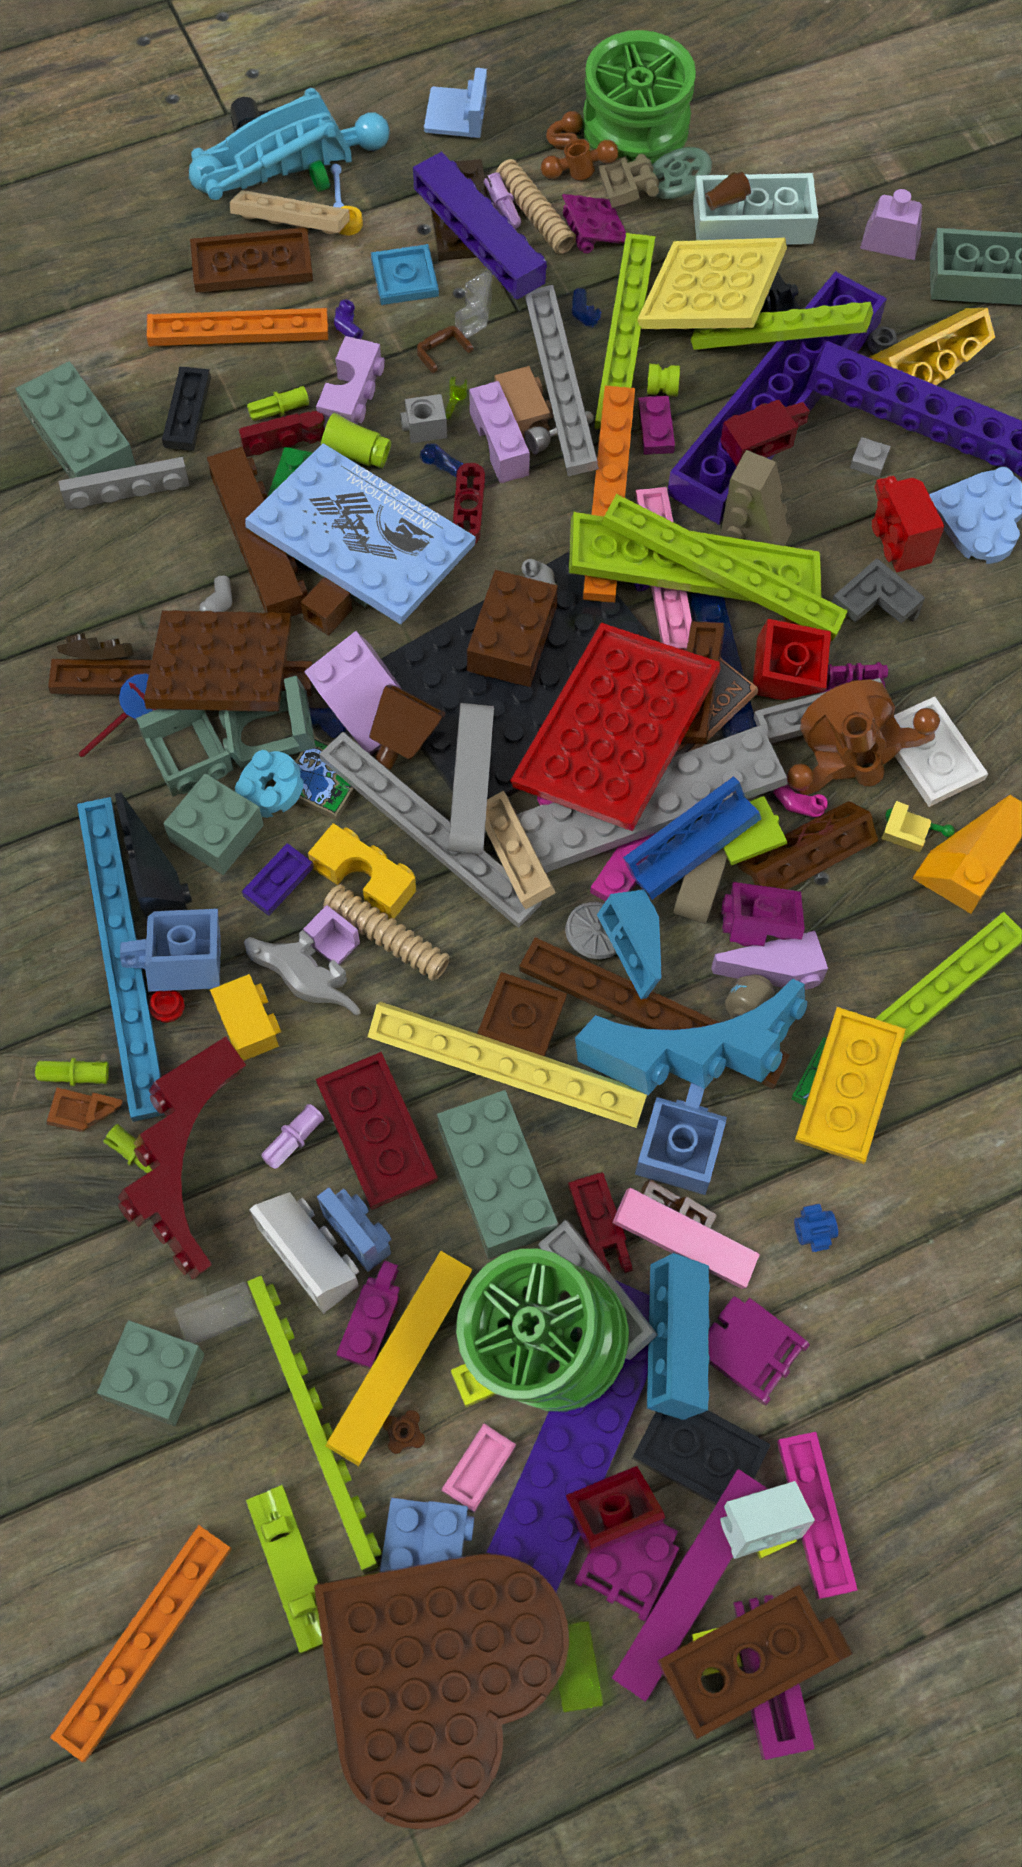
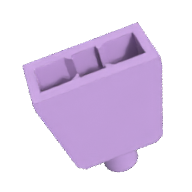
M904 189L896 190L893 196H880L867 222L860 249L915 260L921 236L922 204L912 201L910 192Z

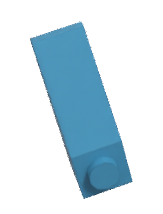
M645 890L610 894L597 913V916L640 999H645L661 980L659 916Z

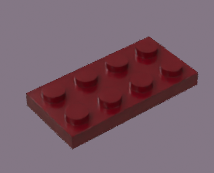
M382 1052L315 1079L371 1210L438 1182L437 1174Z

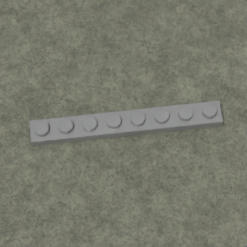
M549 285L537 288L526 294L525 299L567 474L572 476L597 470V458L554 286Z
M344 732L320 753L321 761L516 927L519 928L541 906L542 901L525 910L504 867L484 850L482 854L448 851L450 822Z

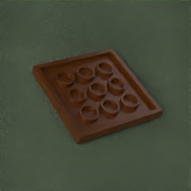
M162 610L144 696L145 708L279 712L292 623L291 613Z

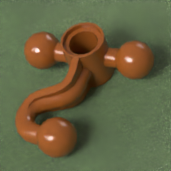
M569 111L564 114L562 120L554 122L548 128L546 134L549 144L557 149L564 150L565 158L559 159L556 156L544 158L541 163V172L547 179H556L562 174V171L569 169L573 179L585 180L595 172V161L600 160V162L605 164L614 162L618 157L619 148L614 141L604 140L599 143L597 149L590 150L588 141L579 139L576 136L583 128L582 116L576 111Z

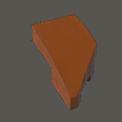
M57 1087L46 1124L83 1132L120 1109L123 1100L97 1093H92V1096Z

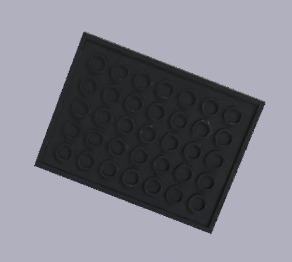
M570 551L546 564V566L553 570L555 583L558 585L557 608L530 687L467 671V648L484 600L381 658L402 690L446 713L420 749L452 792L460 703L494 706L487 799L502 791L505 792L507 797H510L520 791V789L512 786L510 781L599 625L604 623L654 640L617 594L615 603L583 600L585 575L569 573Z

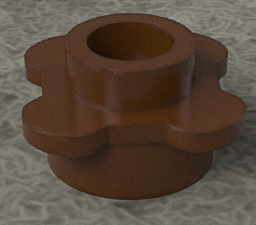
M409 1410L405 1415L396 1418L388 1416L385 1420L383 1428L389 1435L388 1449L390 1452L399 1454L402 1450L423 1446L425 1436L420 1432L418 1425L420 1416L416 1411ZM403 1428L407 1429L408 1433L405 1436L400 1434V1431Z

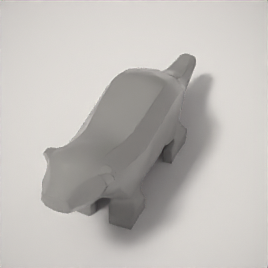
M303 930L299 933V941L296 943L273 944L251 937L245 939L244 944L248 957L253 962L279 974L296 997L312 1003L338 1004L344 1006L356 1016L360 1014L358 1006L348 996L335 989L343 987L347 982L345 970L334 959L329 963L330 971L318 966L311 957L316 952L311 946L314 941Z

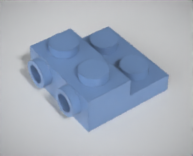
M327 1188L317 1196L324 1218L367 1272L391 1255L388 1244L392 1240L390 1235L379 1222L375 1225L371 1223L365 1215L369 1210L357 1194L351 1197L345 1189H342L335 1195L330 1188Z
M391 1498L380 1571L462 1556L464 1540L472 1541L475 1517L468 1516V1506Z

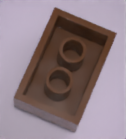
M495 570L467 648V671L530 687L557 608L558 585Z

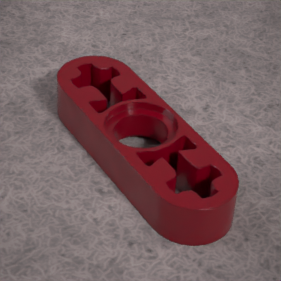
M466 463L457 471L453 523L464 529V520L470 521L469 533L476 537V544L481 537L485 471L477 463ZM469 476H475L473 489L468 488L467 480ZM469 499L474 500L477 506L473 509H464L460 504L464 500Z

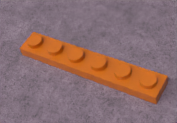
M327 308L147 314L148 346L328 340Z
M198 1525L50 1737L52 1740L81 1762L87 1761L232 1548Z

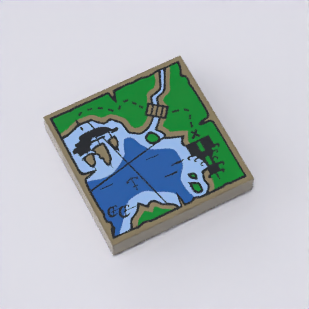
M314 737L316 748L302 751L295 761L300 766V777L303 779V789L297 802L337 821L356 790L320 760V753L329 744Z

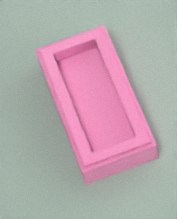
M483 1424L445 1483L442 1492L461 1505L468 1506V1509L475 1513L515 1449L516 1444L486 1424Z

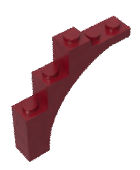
M226 1036L153 1083L149 1089L151 1093L150 1101L160 1114L165 1113L167 1117L139 1134L133 1143L136 1147L134 1152L137 1159L144 1167L149 1166L152 1171L124 1188L118 1196L120 1200L118 1206L123 1216L129 1222L134 1220L138 1228L151 1220L154 1223L152 1230L157 1239L162 1244L167 1243L175 1254L173 1260L178 1269L184 1275L189 1274L193 1280L204 1273L212 1264L191 1235L186 1220L181 1182L183 1157L191 1129L202 1107L220 1088L237 1077L246 1067L245 1062Z

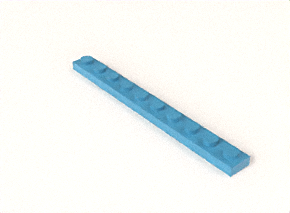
M111 797L79 803L77 806L130 1118L135 1122L165 1115V1113L160 1114L154 1108L150 1101L151 1093L149 1092L153 1083L162 1075L143 969L125 968L121 965V943L136 941L137 935Z

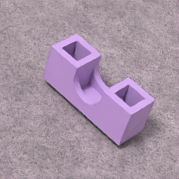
M348 336L344 337L336 357L338 379L348 381L349 383L344 385L325 383L316 405L317 412L320 411L324 415V427H326L330 416L334 412L355 424L363 422L366 413L365 404L367 399L371 400L373 398L375 379L377 376L382 375L385 360L381 357L380 344Z
M499 381L469 389L470 414L479 435H486L490 450V461L500 484L528 476L530 452Z

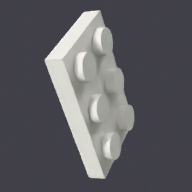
M935 696L894 715L901 728H914L913 718L915 713L923 708L933 709L940 717V724L935 731L934 740L918 747L903 748L895 755L929 807L984 781L988 775Z

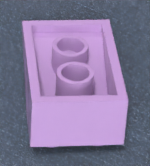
M355 631L304 672L361 748L372 755L381 747V744L369 738V734L383 689L389 683L399 688L401 687L370 643Z

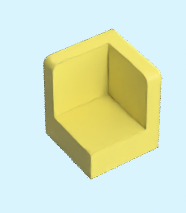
M896 801L881 839L920 852L926 841L925 838L931 825V820L907 812L909 805Z

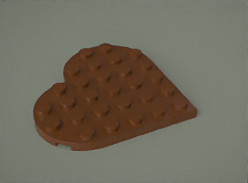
M498 1553L465 1555L315 1584L314 1589L339 1757L350 1789L362 1804H365L370 1810L382 1817L384 1821L404 1828H435L464 1816L480 1802V1799L488 1790L498 1772L503 1749L502 1724L518 1720L539 1707L547 1699L546 1697L563 1673L568 1655L569 1632L566 1615L555 1590L544 1576L529 1564L515 1557Z

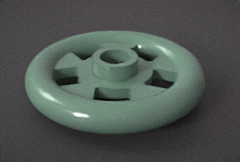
M684 147L660 157L653 164V173L656 174L658 179L665 177V180L659 183V192L655 197L675 199L695 191L696 176L710 175L712 160L709 154L697 147ZM693 159L694 161L690 163L687 160ZM693 170H699L695 176L692 175Z

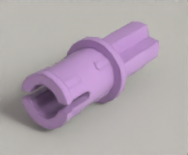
M492 173L488 175L491 182L485 178L484 185L492 198L494 208L501 215H505L514 229L519 228L521 219L513 204L514 197L511 193H508L501 174Z
M307 1104L305 1109L288 1126L283 1125L281 1127L282 1133L261 1155L265 1163L276 1169L297 1147L302 1148L305 1145L304 1140L325 1120L321 1112L311 1104Z

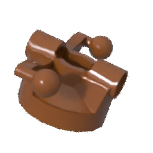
M869 679L855 680L839 685L817 698L806 709L801 718L800 730L808 746L813 750L818 765L813 771L809 766L801 763L792 766L788 771L787 781L792 788L799 790V793L803 795H810L819 791L832 779L838 780L855 777L858 783L863 786L876 785L884 777L883 765L899 753L901 749L918 747L935 739V731L940 724V717L933 709L923 708L915 713L913 718L914 728H901L894 717L895 705L882 683ZM874 763V764H873L872 766H870V767H867V768H863V767H862L864 764Z

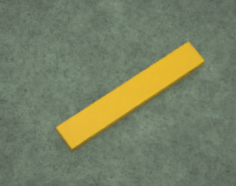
M439 1252L326 1443L327 1448L357 1466L360 1465L473 1269L446 1253Z

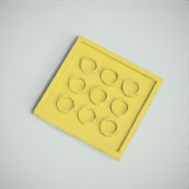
M785 238L674 241L637 319L639 326H641V329L655 330L754 328L786 252L787 244Z

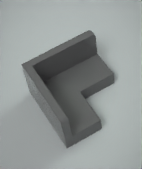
M876 558L833 596L832 603L847 610L846 615L855 623L876 604L897 621L903 623L907 618L911 621L918 618L925 597Z

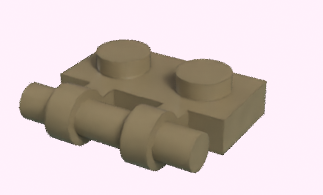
M639 154L635 161L629 163L626 157H623L610 164L598 166L612 208L625 206L632 201L640 199L639 191L644 190L651 197L656 196L659 192V181L656 174L653 173V165L644 154Z

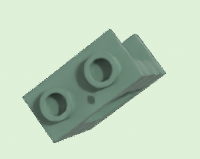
M297 676L284 679L286 690L282 691L279 712L219 710L220 721L227 734V738L223 739L224 749L228 751L230 758L232 757L240 768L246 767L252 760L253 755L260 750L268 752L279 751L291 755L316 748L307 691ZM289 711L292 737L252 747L242 742L241 732L249 722Z
M156 709L136 718L141 735L172 797L178 794L189 793L205 773L215 780H219L226 776L228 772L233 771L228 751L224 750L205 710ZM192 725L209 759L178 771L162 738Z

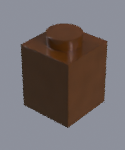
M326 577L301 601L304 620L328 636L353 610L351 593Z

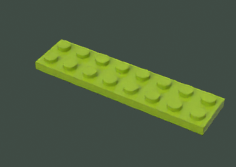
M573 512L570 528L569 573L752 601L602 525L603 516ZM691 531L821 597L820 552Z

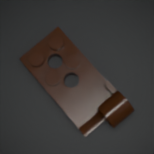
M799 1584L659 1659L657 1663L696 1740L847 1658L853 1652L833 1616L819 1622ZM750 1649L757 1654L759 1667L755 1673H745L738 1667L737 1656L741 1650ZM708 1668L717 1669L724 1678L723 1688L717 1693H710L702 1686L701 1676L704 1670Z

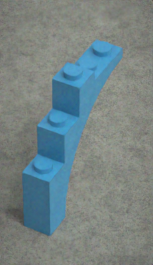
M792 979L775 996L757 1008L731 1020L699 1028L680 1030L643 1029L618 1024L595 1015L575 1037L578 1062L648 1096L657 1085L664 1083L669 1072L704 1089L714 1078H718L722 1074L725 1066L762 1082L770 1071L774 1072L779 1067L782 1060L780 1042L786 1037L792 1023L796 1019H801L806 1011L805 984Z

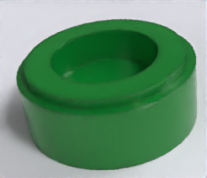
M317 160L309 163V174L316 190L323 192L330 189L329 178L322 162Z

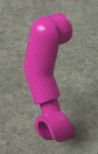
M788 784L774 789L775 796L786 810L817 818L824 814L828 806L827 799L821 794L814 796L798 794Z

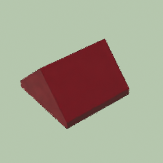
M638 1466L565 1495L589 1555L661 1525L665 1519L664 1511Z

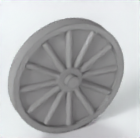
M588 902L577 906L570 913L565 928L566 937L570 945L581 955L592 959H606L617 954L597 916V913L604 905V903Z

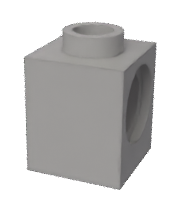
M441 394L405 399L406 412L400 413L403 432L409 431L411 443L447 438L446 415Z

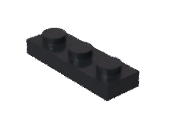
M179 367L162 437L164 448L194 451L211 380L210 369Z

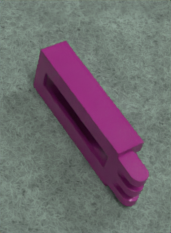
M765 1595L764 1603L773 1599V1595ZM757 1597L749 1599L750 1611L760 1606ZM742 1601L733 1602L736 1618L745 1614ZM750 1649L741 1650L739 1652L742 1663L741 1670L748 1674L755 1673L759 1667L757 1654ZM800 1684L751 1709L762 1760L815 1749Z

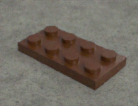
M307 227L190 239L193 280L196 293L313 281Z

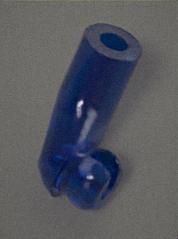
M435 443L426 444L420 451L422 462L428 465L433 464L456 478L458 469L464 464L450 456Z
M309 708L312 724H319L328 736L337 738L342 732L345 733L346 727L331 708Z

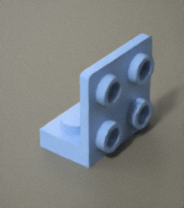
M475 68L474 80L468 81L467 90L431 87L424 124V131L426 133L480 138L487 98V69Z

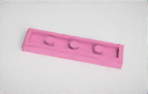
M632 1188L626 1190L612 1222L670 1253H676L709 1265L710 1273L741 1289L747 1288L760 1255Z

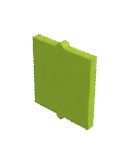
M765 796L749 801L759 811L761 820L723 847L731 866L787 844V840L778 824L779 817L773 814Z

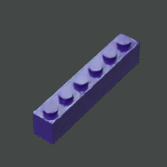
M441 151L413 167L414 190L516 300L545 284L547 263L543 255L539 252L537 253L528 244L526 237L523 234H519L511 226L508 218L505 215H501L494 208L491 200L488 197H484L476 189L474 182L469 178L467 179L459 171L454 161H450Z

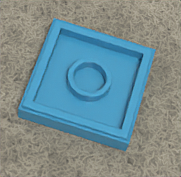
M428 244L371 253V261L381 305L439 297V288Z

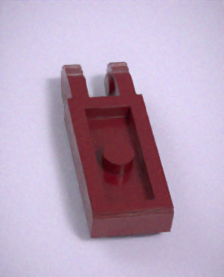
M312 411L302 414L296 413L242 427L239 429L240 444L246 457L261 455L281 447H291L302 441L310 444L316 443V441L320 442L325 430V418L320 411Z
M600 1172L568 1182V1188L588 1246L609 1273H611V1269L603 1250L612 1247L616 1248L618 1262L623 1272L633 1271L625 1245L627 1239L623 1228L612 1223L617 1211L604 1173Z

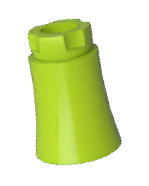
M335 412L330 416L326 424L321 445H327L351 461L379 468L384 467L391 448V441L382 437L380 433L357 425Z

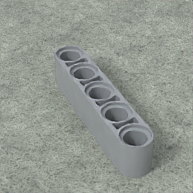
M460 703L448 851L474 854L483 853L494 706Z

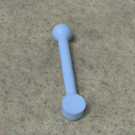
M333 164L330 169L334 175L336 203L333 207L340 208L344 206L341 203L339 178L342 169L339 164Z

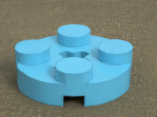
M260 750L253 755L252 760L242 771L239 781L235 785V792L259 806L262 817H272L271 813L279 810L285 812L296 803L303 789L300 766L283 752ZM273 779L276 782L274 787L268 786L265 790L267 782Z

